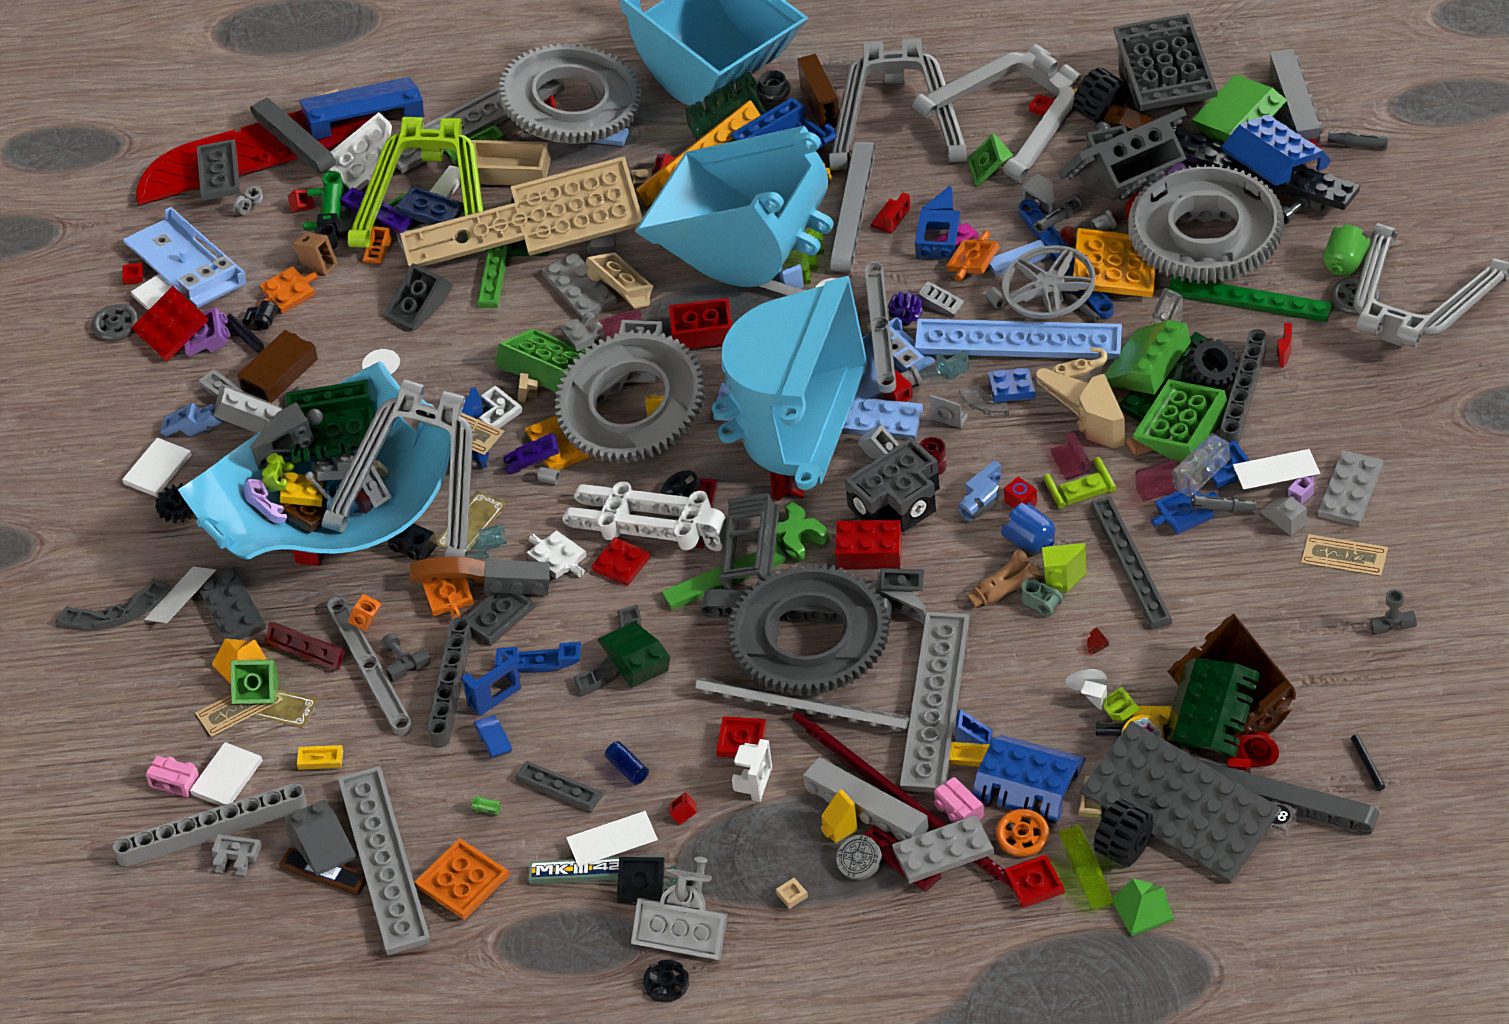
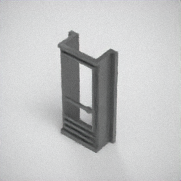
M769 493L728 499L729 509L721 575H719L722 589L731 590L732 579L757 575L758 579L765 581V575L772 577L780 506L779 504L774 505ZM761 516L758 528L738 531L739 519ZM759 531L755 566L734 569L737 535Z

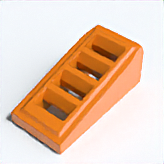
M372 227L370 246L365 249L363 257L364 263H383L393 238V232L390 228ZM376 255L378 258H371L370 256Z

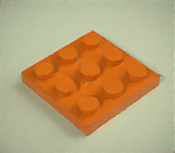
M459 838L414 884L417 889L465 921L510 876L509 870Z

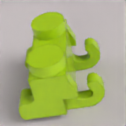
M273 453L267 457L268 465L262 471V481L267 492L285 490L287 488V480L282 479L279 482L278 477L283 476L284 471H291L294 468L292 462H285L281 455L278 456L277 453Z

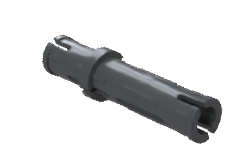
M1329 130L1327 143L1343 144L1346 147L1355 145L1387 149L1388 136Z
M1193 495V499H1191L1192 509L1230 511L1232 514L1237 512L1254 514L1256 510L1255 500Z

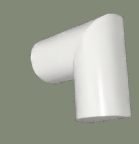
M497 386L492 387L480 396L482 403L490 408V410L481 415L478 420L500 429L522 413V406Z

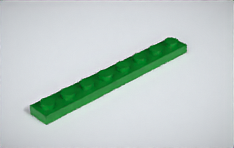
M1172 275L1168 287L1169 296L1328 322L1332 309V302L1209 281L1206 284L1203 280L1197 283V280L1193 279L1190 283L1188 278L1181 281V277L1178 276L1174 279V275Z

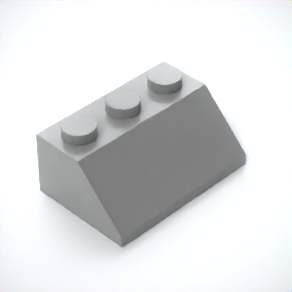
M221 384L213 417L259 433L264 430L276 413L282 409L276 404Z

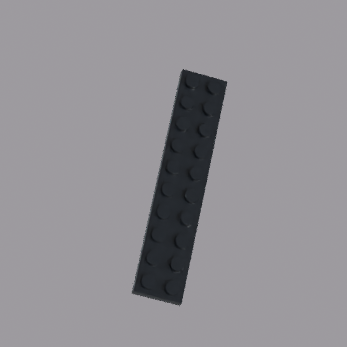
M1177 128L1174 132L1187 158L1184 161L1203 167L1205 164L1207 167H1212L1213 164L1214 167L1222 165V168L1225 169L1229 166L1230 170L1237 168L1238 172L1244 170L1245 175L1250 173L1252 178L1257 177L1258 181L1262 180L1263 184L1268 185L1270 188L1341 210H1345L1360 191V185L1350 180H1343L1333 175L1320 173L1314 169L1301 166L1292 168L1290 181L1275 186L1222 151L1223 141L1191 133L1185 129Z

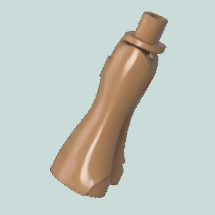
M1019 549L1014 552L1004 567L973 587V592L966 596L975 608L981 604L986 606L987 603H996L1009 593L1021 589L1022 583L1027 579H1036L1041 582L1042 575L1036 565L1030 563L1024 551Z

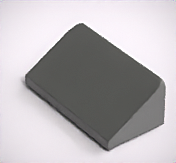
M881 568L880 590L923 591L925 571L922 569Z

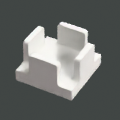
M760 739L758 745L744 743V745L739 746L734 760L735 765L749 767L750 769H744L742 775L734 774L732 777L733 790L750 794L751 800L756 802L761 801L772 770L769 741Z

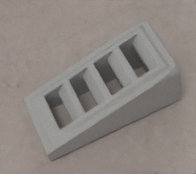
M926 282L918 295L922 306L953 317L957 315L964 305L963 300L930 282Z

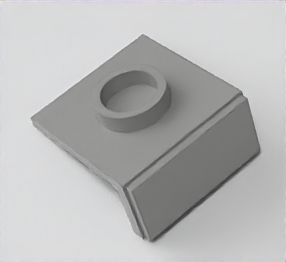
M930 394L932 420L961 429L968 418L967 413L961 412V404Z

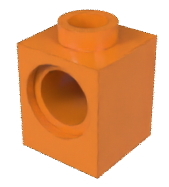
M363 594L355 604L348 623L367 631L375 620L382 603Z

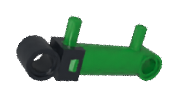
M328 171L322 177L323 188L307 190L308 196H322L320 214L317 215V222H304L303 229L316 230V234L327 235L332 249H335L339 244L337 237L340 235V199L344 193V186L341 174L338 171Z

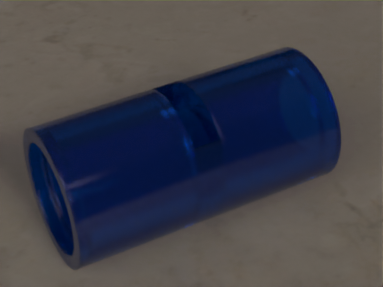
M613 742L606 749L605 758L633 785H638L647 778L649 769L622 742Z

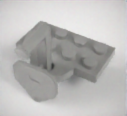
M705 857L694 858V872L676 869L665 870V875L676 878V884L669 887L662 894L660 901L644 898L637 899L631 944L710 959H721L728 914L706 910L705 899L701 893L703 882L711 881L712 876L704 874L705 863L707 862Z

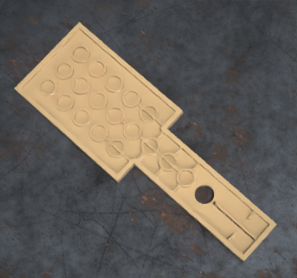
M624 156L511 186L515 203L403 232L400 235L410 268L412 263L423 267L525 240L529 256L636 228L643 218ZM460 232H466L470 235V239L465 243H458L455 240Z

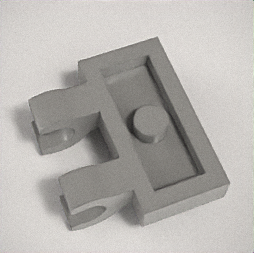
M592 312L585 314L581 321L575 319L560 326L561 333L576 351L587 348L592 343L595 344L594 340L605 337V333L602 330L597 332L603 328V325L600 322H590V320L595 319Z
M218 834L211 851L213 857H215L213 861V866H216L215 873L224 874L227 859L236 860L234 868L237 869L236 876L245 877L248 870V862L255 863L262 846L261 840Z

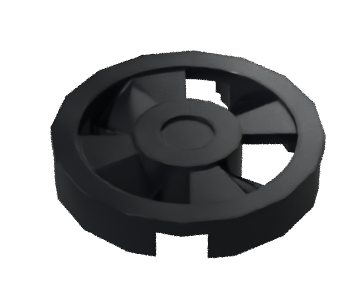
M683 470L667 479L663 484L661 494L689 497L695 492L696 488L700 489L701 481L695 472ZM690 475L694 480L687 484L685 479Z
M674 960L658 961V965L653 968L650 966L644 974L643 984L645 991L653 1000L672 1002L686 993L689 987V974L680 962ZM676 969L682 974L675 977L672 971ZM675 985L681 987V991L677 994H674L672 991ZM659 987V989H658L657 991H653V992L651 991V990H653V989Z

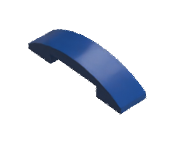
M581 641L560 643L559 649L519 652L518 647L497 648L495 667L503 663L500 650L503 649L507 654H512L516 658L518 672L538 673L563 669L580 661L582 644Z

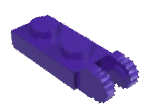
M548 434L504 455L503 461L507 464L505 466L506 473H518L523 468L558 454L559 449L554 434Z

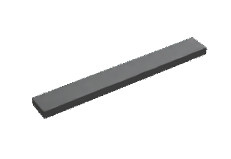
M1111 496L1091 501V508L1151 630L1172 624V618Z

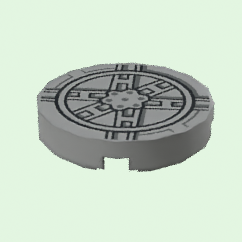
M855 835L841 844L837 852L836 861L838 868L846 877L864 880L871 877L878 870L882 854L880 847L872 838L865 835Z

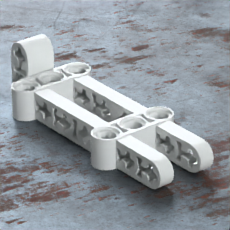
M625 481L615 484L613 488L585 484L579 485L574 494L575 500L584 505L603 507L602 511L569 507L562 518L563 522L569 527L601 531L603 538L606 540H612L614 537L617 538L620 534L674 540L678 542L679 547L683 550L694 548L700 536H702L705 545L709 549L720 551L725 542L727 525L724 514L717 509L711 508L707 494L704 491L693 492L689 497L634 491L631 489L630 484ZM631 511L679 516V519L677 521L630 515Z

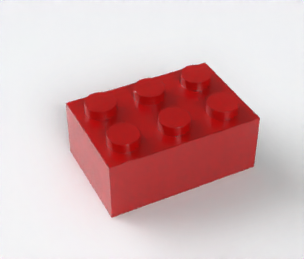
M729 297L669 305L673 341L678 339L680 344L684 343L685 347L689 349L723 345L724 339L732 327Z
M837 521L835 544L837 570L843 568V570L901 569V521Z

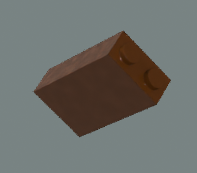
M816 53L797 58L800 87L820 128L824 131V125L829 124L832 128L836 127L839 116L838 97Z
M284 330L237 374L241 389L272 403L318 360L316 347L312 342L305 341L297 334Z

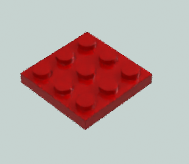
M172 286L131 329L168 362L209 319Z

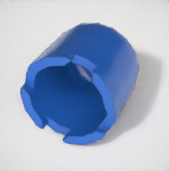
M1029 502L1026 505L1020 503L1008 515L1011 518L1008 525L1003 524L1002 536L1031 555H1038L1042 553V547L1053 546L1055 543L1056 529L1054 523Z

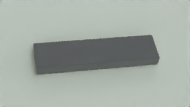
M529 761L525 762L515 776L516 781L589 812H592L602 798L601 791Z

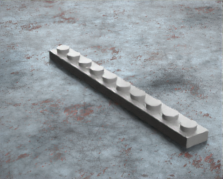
M706 677L699 678L696 681V688L702 689V693L714 695L715 692L723 693L725 698L734 699L738 696L744 697L743 700L746 702L755 703L759 700L764 701V705L773 707L780 704L785 705V709L797 711L798 708L806 709L808 714L818 715L819 712L827 713L829 718L840 719V716L847 717L848 721L861 723V720L868 721L869 725L875 727H882V724L891 726L890 729L896 731H903V729L909 727V716L794 694L790 695L789 693L783 694L778 691Z

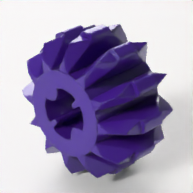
M902 291L898 295L893 294L888 303L889 317H893V319L898 317L902 324L904 322L911 324L912 321L917 322L922 314L921 299L917 298L916 294L911 295L909 291L905 294Z

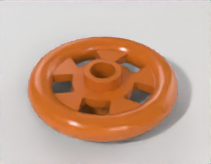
M1016 809L1008 812L999 820L995 830V837L1000 848L1006 853L1016 857H1028L1040 852L1045 847L1049 839V826L1039 813L1029 809ZM1028 818L1031 819L1030 824L1021 822V819ZM1010 822L1014 824L1011 831L1005 829ZM1040 828V836H1034L1033 829ZM1012 837L1016 843L1010 845L1006 840ZM1030 841L1032 842L1033 845L1027 848H1024L1022 845Z

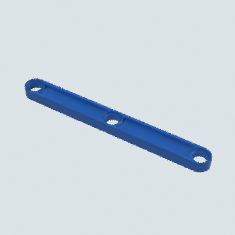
M1023 200L1019 203L1020 217L1038 240L1042 239L1046 246L1060 245L1069 247L1054 226H1051L1043 233L1036 232L1034 229L1035 222L1045 217V215L1034 201ZM1026 207L1032 208L1031 211H1024L1023 209ZM1050 253V256L1056 261L1060 253ZM1075 257L1069 263L1070 266L1065 276H1073ZM1078 289V291L1080 292L1081 296H1082V295L1085 293V291H1086V290H1080V289ZM1092 291L1090 297L1085 301L1087 305L1100 316V319L1111 318L1113 316V303L1105 292ZM1102 307L1109 308L1106 312H1102L1099 309Z

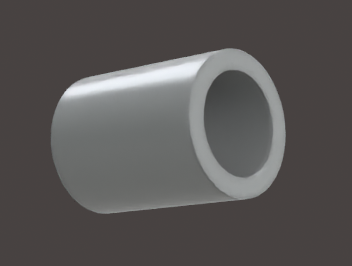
M996 287L990 288L986 292V298L996 309H1002L1007 304L1005 297Z
M540 467L537 479L541 482L557 485L560 479V471Z

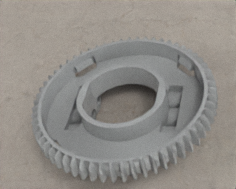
M1197 164L1195 168H1191L1189 165L1188 169L1181 167L1180 171L1174 169L1173 173L1167 172L1166 176L1162 175L1159 179L1154 180L1153 183H1148V187H1143V191H1140L1139 195L1135 197V201L1132 202L1128 217L1130 241H1132L1134 251H1138L1139 257L1142 256V261H1147L1148 266L1153 265L1154 270L1159 268L1160 273L1166 271L1167 277L1174 274V279L1178 276L1181 277V281L1188 278L1190 283L1193 279L1197 280V283L1203 280L1206 284L1211 280L1213 283H1216V279H1220L1221 282L1231 281L1235 277L1239 278L1240 273L1246 276L1247 270L1253 272V266L1259 269L1260 263L1265 264V259L1270 260V255H1274L1275 250H1278V244H1281L1284 233L1282 206L1268 185H1264L1262 180L1258 181L1257 177L1252 178L1250 173L1245 175L1244 170L1238 172L1237 168L1230 170L1229 166L1225 169L1222 168V165L1214 167V164L1212 167H1207L1206 164L1204 167H1199ZM1245 188L1256 196L1260 195L1261 200H1254L1244 193ZM1166 190V195L1161 197L1156 202H1151V197L1155 198L1158 194ZM1193 219H1198L1202 222H1209L1213 219L1227 222L1235 219L1237 225L1229 234L1221 238L1193 239L1182 234L1176 228L1175 223L1177 220L1190 222Z

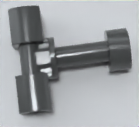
M1290 194V196L1296 198V202L1290 207H1282L1284 224L1292 221L1294 213L1300 208L1307 209L1311 207L1321 213L1328 205Z
M1390 590L1387 592L1386 605L1390 607V610L1385 613V616L1370 619L1373 635L1389 632L1391 627L1400 626L1402 630L1417 626L1414 610L1402 613L1399 611L1404 601V595L1401 591Z
M389 633L383 637L381 641L382 646L386 651H392L397 657L395 663L386 667L387 675L392 682L405 677L407 670L414 667L419 670L431 664L430 656L425 649L410 654L409 652H403L399 647L400 639L395 633Z

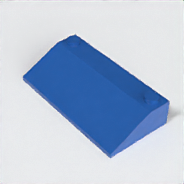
M410 77L299 99L308 129L315 139L331 136L330 122L401 107L404 117H424L423 99L418 87Z

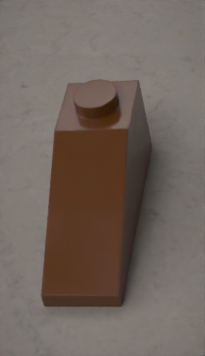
M1111 105L1103 121L1108 123L1111 128L1125 125L1128 132L1156 119L1128 107Z

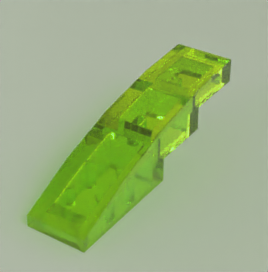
M811 228L808 229L807 234L815 237L820 242L821 247L814 256L802 252L803 285L811 284L810 270L818 269L817 255L825 254L823 234Z
M1080 825L1058 831L1072 872L1076 874L1082 893H1085L1091 911L1113 905L1114 900Z

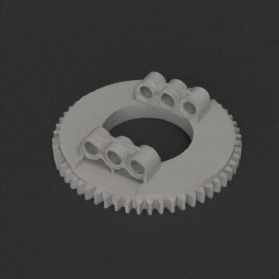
M557 43V47L550 44L549 48L543 45L542 50L535 47V52L532 50H528V54L523 52L522 57L517 56V60L513 59L512 64L508 63V67L504 69V73L500 77L499 101L501 102V107H504L503 111L507 112L508 117H511V121H516V125H520L529 135L560 143H590L612 137L615 133L618 134L620 130H624L625 126H629V122H633V118H636L641 105V85L638 84L639 79H636V74H632L633 70L628 69V65H623V60L618 61L617 56L611 58V53L605 55L604 50L598 52V48L591 50V46L584 48L583 44L576 47L575 43H573L569 47L565 43L564 47ZM553 79H581L589 82L592 98L596 99V106L578 112L557 110L545 104L539 98L537 90L544 83Z
M631 330L629 335L623 331L621 337L615 333L614 339H611L610 336H607L606 342L599 339V345L592 343L593 349L585 348L586 354L579 353L580 359H573L575 365H568L569 371L563 372L565 377L560 378L561 384L557 385L559 391L555 393L557 396L555 399L556 416L566 439H569V442L574 444L576 449H580L581 453L586 452L589 457L593 455L596 460L599 457L602 461L607 459L610 463L613 461H618V463L626 461L629 463L632 460L637 462L638 459L645 460L648 456L654 457L655 451L661 454V448L663 447L668 450V444L675 445V439H683L681 433L687 434V427H693L692 422L698 420L696 415L701 414L699 408L703 407L702 401L705 400V378L694 354L691 353L689 348L685 347L684 343L680 344L678 339L673 341L672 336L666 338L665 333L659 336L657 331L652 335L650 330H647L644 335L642 330H639L637 335H635L633 330ZM640 371L650 372L664 382L665 394L660 406L654 413L639 422L616 424L605 420L597 413L596 407L602 405L609 394L614 395L618 393L625 382H633L638 377Z

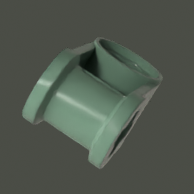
M1027 579L1022 583L1023 604L1045 616H1051L1054 612L1053 609L1063 601V596L1058 590L1036 579Z

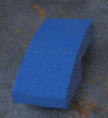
M495 715L474 721L480 740L485 743L491 759L512 752L510 742Z

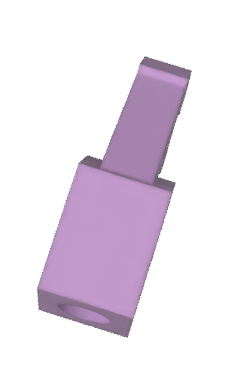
M1314 475L1297 478L1288 488V497H1293L1301 504L1306 502L1314 494Z
M247 479L243 487L247 504L256 507L268 520L274 523H285L287 516L286 514H281L284 509L283 506L271 503L266 499L268 492L263 481Z

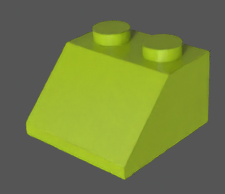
M1085 543L1042 547L1045 585L1058 590L1060 593H1066L1086 575Z

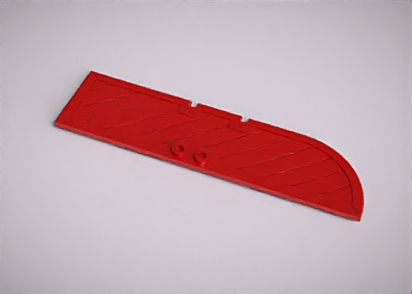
M302 110L287 114L310 134ZM378 112L330 122L331 136L316 140L328 150L336 148ZM257 122L241 127L239 132L233 129L180 145L158 157L147 167L139 179L136 190L137 203L141 205L199 188L197 146L234 139L239 176L267 169L281 163H287L299 157Z

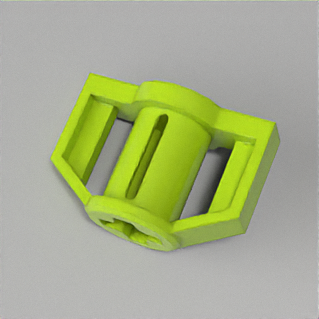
M1122 686L1106 697L1103 708L1114 722L1125 721L1140 710Z

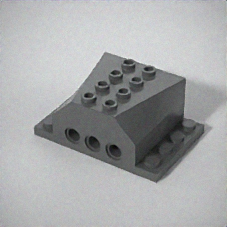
M1189 13L1113 27L1118 44L1120 79L1128 84L1127 100L1130 109L1156 119L1187 106L1217 97V89Z
M1184 108L1078 153L1058 172L1060 179L1068 177V180L1080 175L1086 190L1110 200L1117 198L1123 200L1131 196L1130 194L1135 191H1143V187H1148V183H1153L1154 180L1159 179L1160 176L1187 159L1173 131L1177 128V125L1182 123V119L1187 115Z

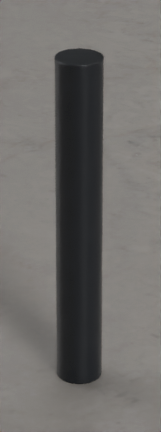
M1353 735L1351 741L1378 791L1385 789V784L1359 735Z

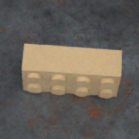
M472 140L475 147L480 184L518 185L547 177L551 161L548 142Z

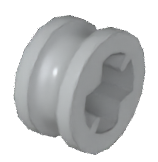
M251 186L245 191V197L251 200V205H258L264 199L262 190L258 186Z
M238 196L234 201L233 210L246 215L251 209L252 202L249 198Z

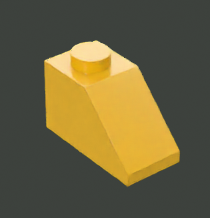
M841 789L836 793L821 815V830L827 838L830 837L835 843L858 830L855 803Z

